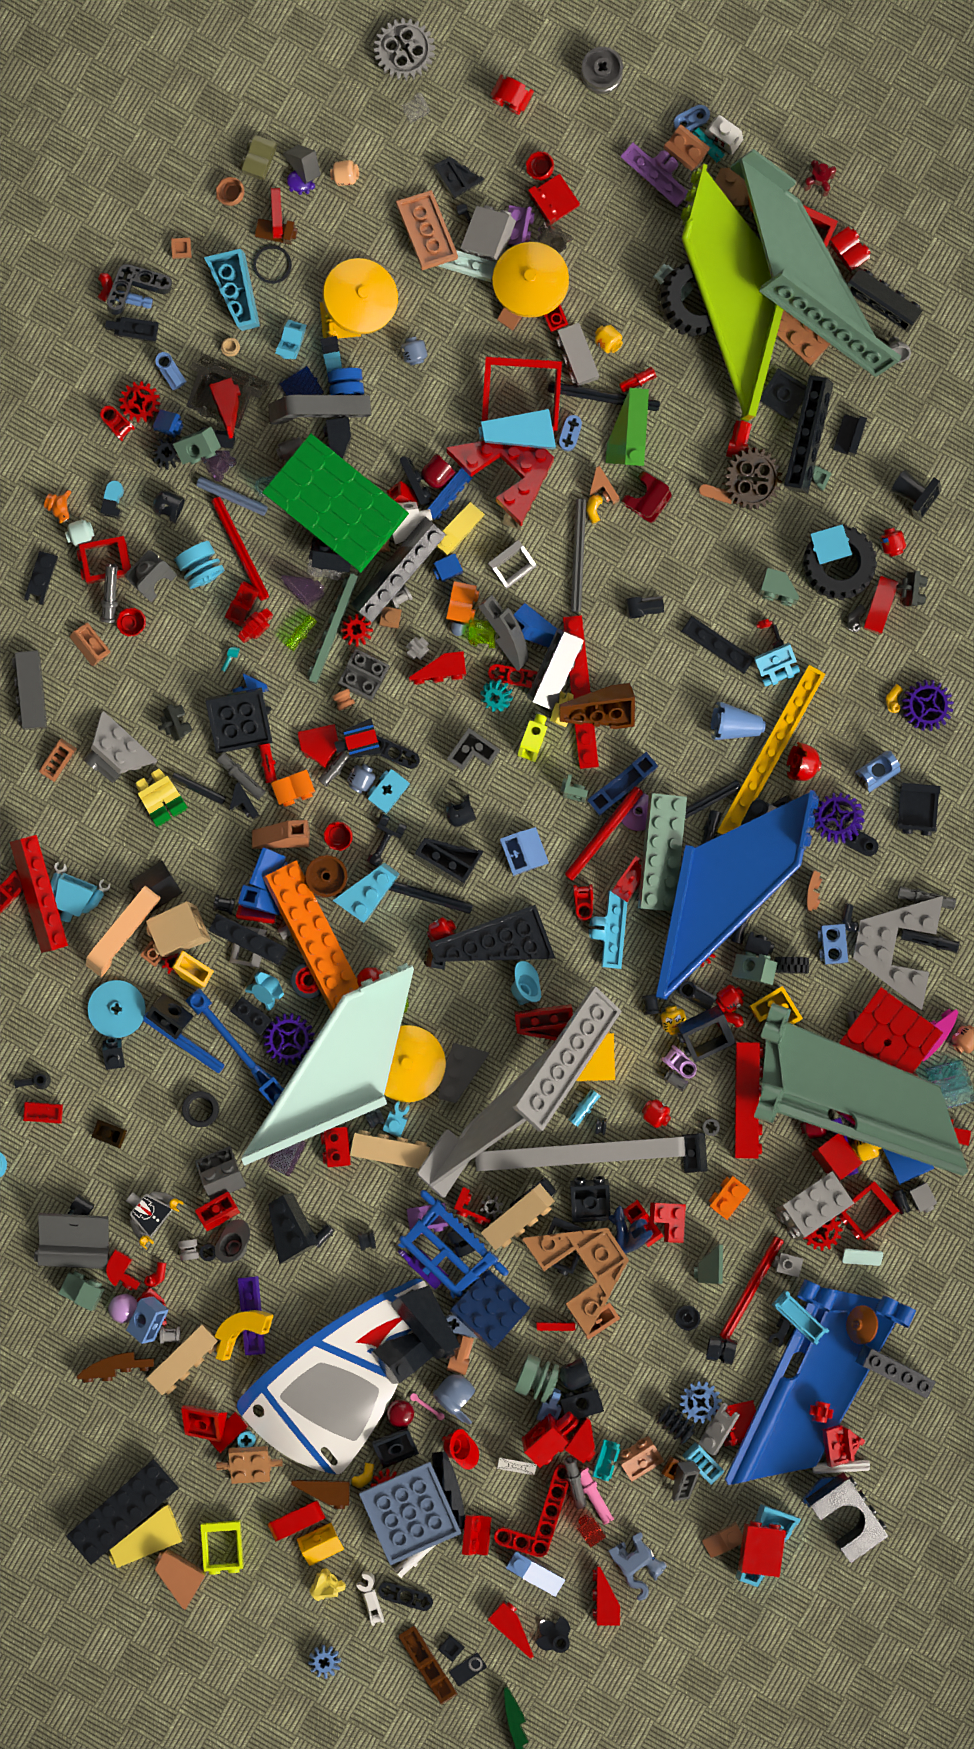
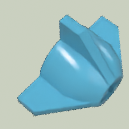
M257 972L254 976L256 983L250 984L245 989V992L254 994L260 1002L265 1004L266 1009L270 1011L274 1007L275 999H280L284 993L277 978Z

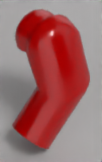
M101 273L98 280L101 282L103 289L97 298L106 302L111 292L113 281L108 273Z
M157 1262L156 1272L147 1276L144 1280L146 1286L156 1287L164 1281L166 1263Z

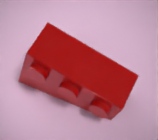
M572 1005L514 1011L517 1034L556 1041L573 1016Z

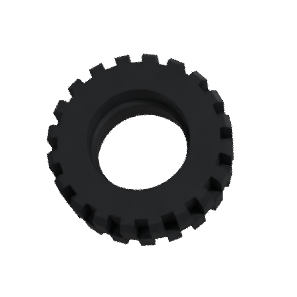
M683 263L672 270L663 279L664 282L659 287V291H661L657 298V301L661 302V305L658 306L659 312L663 311V320L665 322L668 320L671 323L669 327L672 330L677 328L679 334L684 335L687 333L690 337L696 335L703 336L712 332L713 327L708 313L702 316L694 315L684 307L681 301L683 285L688 282H696L690 263Z
M843 525L846 537L849 538V547L857 557V569L850 578L835 580L824 572L822 564L819 565L816 552L813 551L812 539L803 555L802 567L805 572V579H808L810 583L809 586L817 590L819 595H825L831 600L833 598L838 600L850 599L858 593L860 594L873 579L877 567L876 550H873L871 540L868 541L866 535L863 532H858L857 528H848L847 525Z

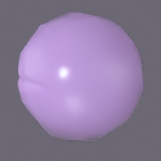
M117 1295L108 1306L109 1315L116 1322L128 1323L137 1308L138 1302L131 1295Z

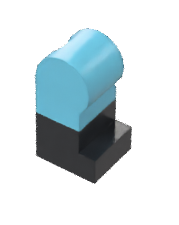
M337 336L320 339L327 373L332 370L342 369Z
M111 481L107 484L100 511L102 516L121 519L122 511L117 508L119 499L124 494V489L120 482Z

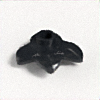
M561 1616L556 1623L549 1620H541L540 1632L542 1636L535 1641L537 1646L544 1651L554 1650L558 1653L567 1651L570 1646L568 1638L570 1625L566 1618ZM562 1639L564 1641L563 1646H558L557 1640Z

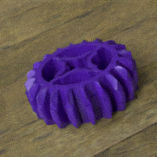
M923 680V686H921L919 681L916 682L917 689L911 685L909 689L912 693L905 692L909 699H902L903 703H907V705L902 706V710H908L904 717L911 716L908 723L910 724L914 720L916 722L914 728L921 724V731H924L926 726H928L929 731H932V725L939 729L940 725L938 722L945 725L946 721L943 718L949 720L951 716L947 712H953V709L949 708L948 705H953L954 701H947L952 696L951 693L945 695L944 693L948 688L945 687L943 690H940L939 688L942 683L939 682L935 687L934 680H931L930 685H928L927 680ZM920 691H932L928 698L916 696ZM937 694L942 700L943 710L939 709L940 707L935 703ZM932 698L930 705L932 708L924 712L925 705H923V702L927 703ZM913 701L920 707L919 716L913 710ZM927 713L939 715L935 720H923Z
M840 792L839 797H836L835 793H832L831 799L825 796L826 802L819 800L821 807L815 809L817 813L813 815L816 819L814 826H817L815 830L817 833L821 832V838L827 837V842L834 838L835 844L841 839L842 843L845 844V838L848 837L852 841V834L855 836L859 835L856 829H863L860 823H864L865 819L862 817L864 811L860 810L862 806L860 803L856 804V798L851 799L849 794L844 798L843 793ZM839 805L849 807L852 811H843L839 808ZM833 807V811L824 817L827 811ZM837 811L841 816L840 825L836 818L838 816ZM853 819L850 826L844 829L845 824ZM825 825L836 826L838 831L830 830Z
M293 1013L290 1014V1019H287L286 1014H282V1021L276 1016L275 1019L278 1023L271 1022L270 1025L273 1028H266V1031L270 1032V1034L263 1035V1038L269 1039V1042L263 1044L264 1046L270 1045L271 1048L267 1049L266 1052H274L271 1056L272 1059L279 1056L278 1063H281L283 1058L285 1059V1065H288L289 1059L295 1065V1058H298L301 1062L303 1060L301 1055L305 1056V1051L310 1049L309 1043L313 1044L315 1040H309V1037L315 1036V1033H308L312 1026H304L308 1022L306 1019L300 1023V1015L297 1016L296 1020H293ZM286 1023L298 1025L291 1032H285L280 1027ZM301 1030H303L305 1035L303 1047L296 1040ZM275 1031L282 1037V1042L277 1049L273 1042ZM282 1032L288 1036L293 1035L294 1043L297 1046L291 1043L285 1044L284 1040L286 1039H284L285 1036ZM288 1046H292L298 1051L294 1055L281 1054Z

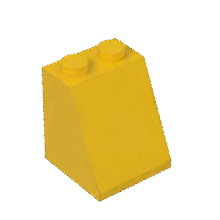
M610 1030L576 1081L615 1080L614 1033H610Z

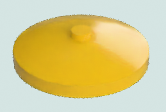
M525 242L511 247L499 258L493 271V288L497 299L505 309L521 317L532 318L550 313L563 301L569 287V273L564 259L555 249L543 243Z
M355 258L343 261L332 269L323 285L322 300L328 316L337 326L350 333L369 334L380 330L391 320L397 308L398 292L393 278L381 265L368 259Z
M400 1026L384 1095L396 1101L415 1102L428 1097L438 1088L444 1077L446 1059L441 1044L430 1032L417 1026Z

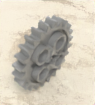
M402 18L399 24L395 19L393 26L387 23V30L381 28L383 35L377 34V38L380 41H374V45L379 47L374 49V53L379 54L375 56V60L380 61L378 64L379 68L385 66L383 72L387 73L390 71L391 78L394 74H397V80L404 76L405 81H407L408 75L415 79V73L422 76L421 69L428 71L426 64L432 65V60L429 58L435 57V54L430 52L435 50V46L430 45L434 42V38H428L431 32H424L426 29L425 25L419 28V21L413 25L411 18L408 23H405L404 18ZM405 33H410L412 38L405 40L402 36ZM396 35L399 37L403 47L408 48V54L414 60V63H411L404 50L401 51V45L395 38ZM389 43H394L397 46L394 50L386 48ZM414 49H421L423 51L419 56L414 55L412 52ZM405 59L407 63L404 66H400L397 64V61Z

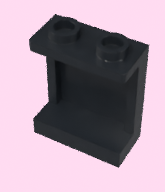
M901 783L897 830H902V834H913V831L921 832L920 835L932 836V833H936L938 800L941 786Z

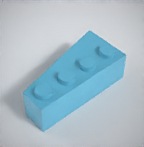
M760 1504L755 1521L762 1522V1526H769V1523L781 1525V1528L786 1530L785 1542L801 1520L797 1516ZM738 1570L735 1578L758 1587L764 1575L741 1573Z

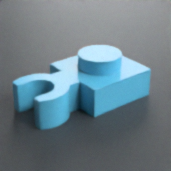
M399 1100L395 1104L396 1113L390 1111L383 1127V1131L397 1137H401L408 1120L403 1115L407 1114L410 1109V1105H407L405 1110H401L399 1108L401 1101Z

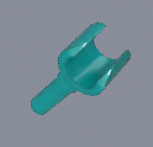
M231 647L228 649L226 660L221 668L222 671H226L232 657L238 658L239 648Z

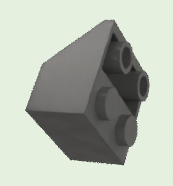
M231 1146L195 1161L202 1184L210 1201L228 1191L232 1193L246 1187Z

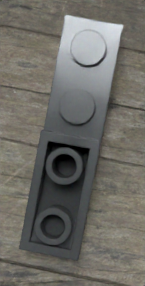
M490 595L478 607L499 635L495 641L518 671L528 661V650L523 633L509 607L503 610L493 595Z

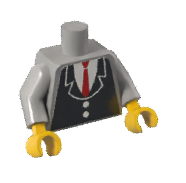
M153 1191L150 1194L146 1193L142 1199L134 1192L131 1193L126 1202L134 1207L129 1214L131 1216L130 1224L133 1233L144 1249L147 1250L145 1245L148 1241L154 1244L151 1237L173 1210L180 1211L176 1206L178 1203L183 1205V1201L164 1192Z

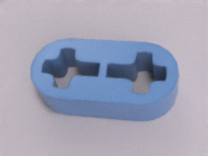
M571 415L565 420L559 439V446L564 451H572L576 446L582 426L581 419L576 415ZM576 420V424L579 426H575L573 432H570V424L568 422ZM568 435H572L570 442L573 444L565 447V443L562 441L566 440Z

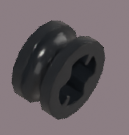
M597 1117L595 1134L602 1133V1135H605L607 1118L601 1120Z
M212 1244L203 1245L200 1249V1257L204 1261L214 1260L216 1258L215 1246ZM212 1248L214 1255L206 1258L203 1255L205 1254L203 1250Z

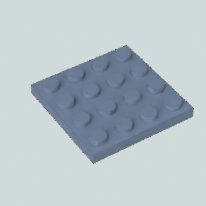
M430 1461L359 1493L390 1565L461 1534Z

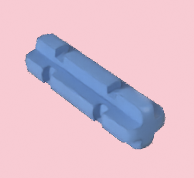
M130 293L126 303L136 306L143 305L144 308L150 309L153 300L150 297L145 296L143 298L141 295Z

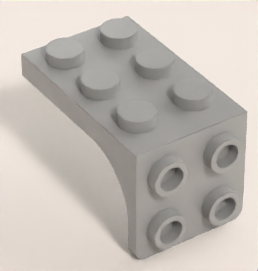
M832 1171L794 1198L775 1209L777 1212L776 1217L781 1223L784 1222L788 1228L786 1230L788 1235L798 1241L846 1210L854 1202Z

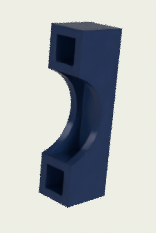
M645 752L615 779L591 796L587 803L599 817L658 769L659 766Z

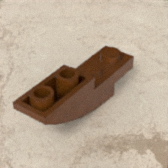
M135 1351L116 1354L87 1367L77 1375V1380L82 1379V1383L94 1382L93 1378H101V1381H113V1377L117 1376V1369H120V1372H132L131 1368H139V1371H150L151 1367L155 1366V1358L136 1359Z

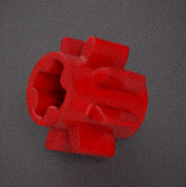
M179 953L162 958L165 961V965L162 968H168L167 974L175 971L173 968H170L171 965L168 961L174 958L177 960Z
M816 1401L815 1406H810L809 1414L813 1415L812 1420L827 1423V1418L832 1419L834 1410L829 1409V1403Z

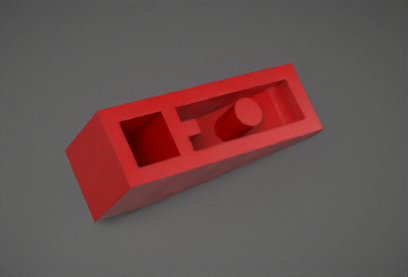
M229 378L211 384L210 389L230 439L233 438L239 408L238 396L241 393L238 384L234 385L232 379Z
M502 1601L488 1617V1621L532 1659L534 1655L518 1613L515 1612L517 1608L509 1601L507 1603Z

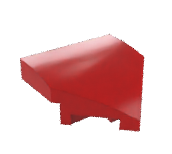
M335 724L297 732L301 751L305 757L316 761L325 768L332 755L337 752L334 743L338 741Z
M842 1425L822 1430L827 1466L833 1468L848 1463L849 1460L854 1462V1455L860 1445L863 1446L865 1440Z

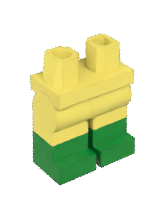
M160 769L151 773L156 782L151 786L148 785L145 778L136 782L139 791L138 795L157 828L172 819L162 802H165L173 817L189 809L170 778L165 776Z

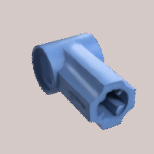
M162 352L156 356V366L173 391L187 382L170 354ZM161 358H168L170 360L169 364L165 367L161 366L159 361Z

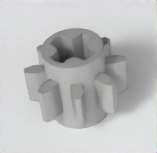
M414 637L406 646L409 649L407 654L413 660L416 657L421 660L429 652L427 648L429 643L423 637L420 640Z
M488 1195L487 1202L481 1201L485 1208L480 1209V1211L487 1212L486 1218L489 1214H493V1217L496 1218L495 1213H502L499 1206H502L503 1203L497 1202L498 1196L493 1200ZM495 1202L497 1210L489 1212L486 1206L487 1203Z

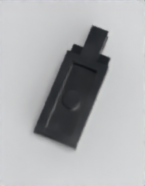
M127 317L116 318V322L106 320L105 330L114 331L116 336L150 342L157 341L158 322Z

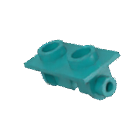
M603 1439L592 1477L600 1478L607 1482L609 1478H612L615 1465H612L611 1461H617L619 1451L621 1450L619 1448L620 1444Z

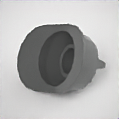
M233 1220L225 1227L215 1246V1255L219 1261L231 1263L242 1259L246 1254L247 1243L250 1238V1227L244 1220Z

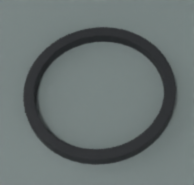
M267 246L256 254L253 266L260 280L269 284H276L289 276L292 262L289 254L283 248ZM277 249L287 256L289 268L282 278L271 281L263 278L258 273L256 267L257 259L265 250Z

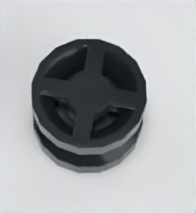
M380 1108L365 1113L371 1129L376 1124L385 1123Z
M369 1230L367 1233L358 1232L361 1251H365L366 1248L376 1249L373 1230Z

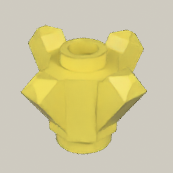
M326 1568L316 1574L314 1584L309 1591L315 1600L320 1601L324 1598L338 1597V1592L345 1590L346 1584L342 1580L338 1581L330 1573L329 1569Z

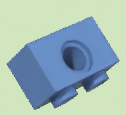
M155 1297L140 1299L137 1303V1308L130 1318L126 1329L141 1344L155 1340L169 1310Z

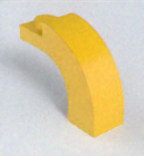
M251 1310L236 1313L227 1318L220 1325L214 1337L221 1340L216 1347V1359L221 1361L230 1359L236 1338L244 1330L260 1335L267 1334L274 1315L264 1311Z

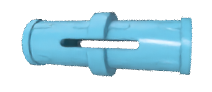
M590 1089L582 1102L577 1104L578 1107L568 1120L578 1127L587 1113L590 1114L591 1108L601 1095Z

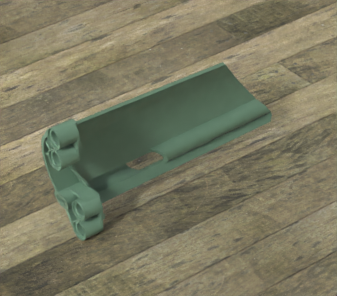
M772 1003L761 1038L766 1039L761 1098L754 1118L773 1124L776 1114L780 1113L961 1176L968 1173L939 1085L788 1022L791 1009ZM833 1109L851 1115L855 1120V1126L851 1128L831 1121L828 1117V1110Z

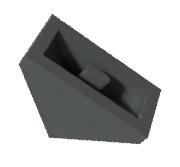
M297 145L283 153L305 184L321 175L315 150Z

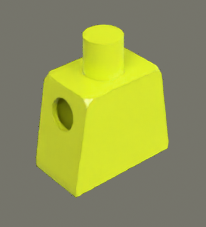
M536 714L534 721H529L517 756L536 762L547 731V726H545L547 717Z

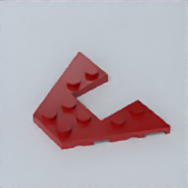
M485 441L446 448V453L470 477L501 457L522 478V480L496 497V502L522 526L533 501L536 499L542 482L545 480L548 470L554 462V456L544 448L485 443Z

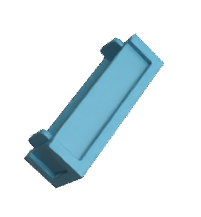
M784 1290L773 1302L772 1306L813 1344L817 1345L819 1343L818 1340L823 1334L829 1332L827 1328L823 1327L791 1297L788 1291Z

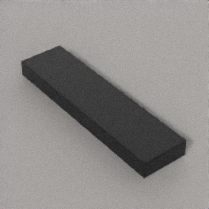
M693 616L690 617L681 630L682 634L743 675L754 660V657Z

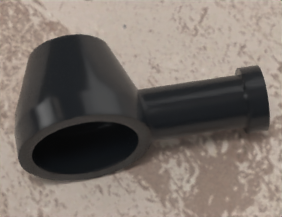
M43 1070L35 1072L32 1078L14 1079L15 1089L33 1085L35 1088L43 1090L51 1083L50 1075ZM39 1076L44 1078V1082L41 1084L37 1082Z

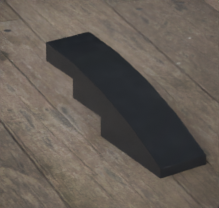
M446 1451L433 1452L432 1464L434 1472L459 1529H464V1506L453 1466Z

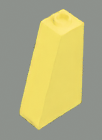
M167 1504L110 1549L111 1553L108 1555L112 1565L115 1564L117 1568L183 1541L170 1505Z

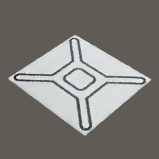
M499 1458L497 1469L534 1475L537 1465Z

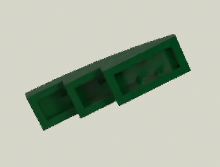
M505 1685V1709L509 1729L516 1749H525L524 1745L529 1743V1739L521 1724L526 1722V1717L508 1685Z

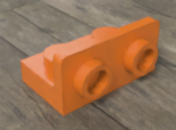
M734 1176L726 1177L720 1184L723 1188L719 1193L714 1192L708 1200L710 1202L709 1207L726 1220L729 1219L750 1191L748 1187Z

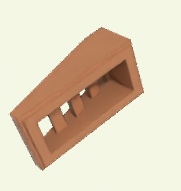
M64 739L58 740L38 772L55 782L77 748ZM62 747V748H64L65 750H67L69 753L67 754V753H65L64 751H62V750L59 749V748ZM58 753L64 757V761L55 756V754ZM54 760L55 762L60 764V767L56 766L50 761ZM46 767H51L56 771V773H52L51 771L46 769Z

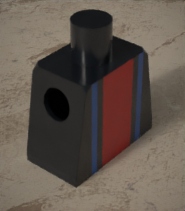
M372 718L343 731L345 739L334 742L337 753L348 750L350 758L381 755Z

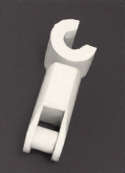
M363 1571L362 1577L368 1580V1584L358 1582L356 1586L360 1591L364 1592L362 1595L371 1624L374 1626L375 1623L380 1621L384 1623V1617L375 1589H371L374 1585L375 1577L371 1572ZM377 1609L378 1614L372 1615L371 1611Z

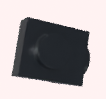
M109 1038L104 1040L102 1051L106 1070L125 1068L122 1039Z

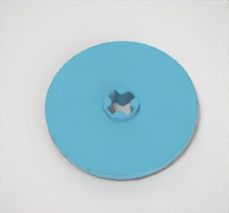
M120 980L108 981L100 985L92 993L88 1003V1016L94 1028L101 1034L112 1038H122L134 1033L142 1024L143 1016L146 1012L145 1001L140 991L132 984ZM116 1004H119V1007L122 1008L118 1015H115V1011L111 1009Z

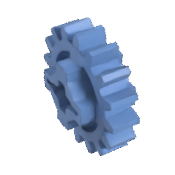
M700 1381L697 1382V1386L691 1383L690 1390L684 1389L687 1394L681 1395L684 1402H681L680 1406H685L682 1412L689 1413L687 1419L694 1417V1423L701 1419L703 1424L705 1418L712 1421L711 1415L715 1416V1410L720 1408L717 1403L722 1402V1399H717L716 1397L720 1394L719 1391L714 1393L715 1386L713 1385L708 1388V1382H705L704 1386H701ZM698 1389L706 1390L703 1394L693 1392ZM711 1395L714 1399L713 1407L709 1405L708 1400ZM694 1396L699 1399L705 1398L704 1403L708 1408L702 1405L697 1407V1401ZM689 1397L693 1400V1406L691 1409H689L688 1407ZM705 1410L708 1412L705 1415H696L698 1411Z

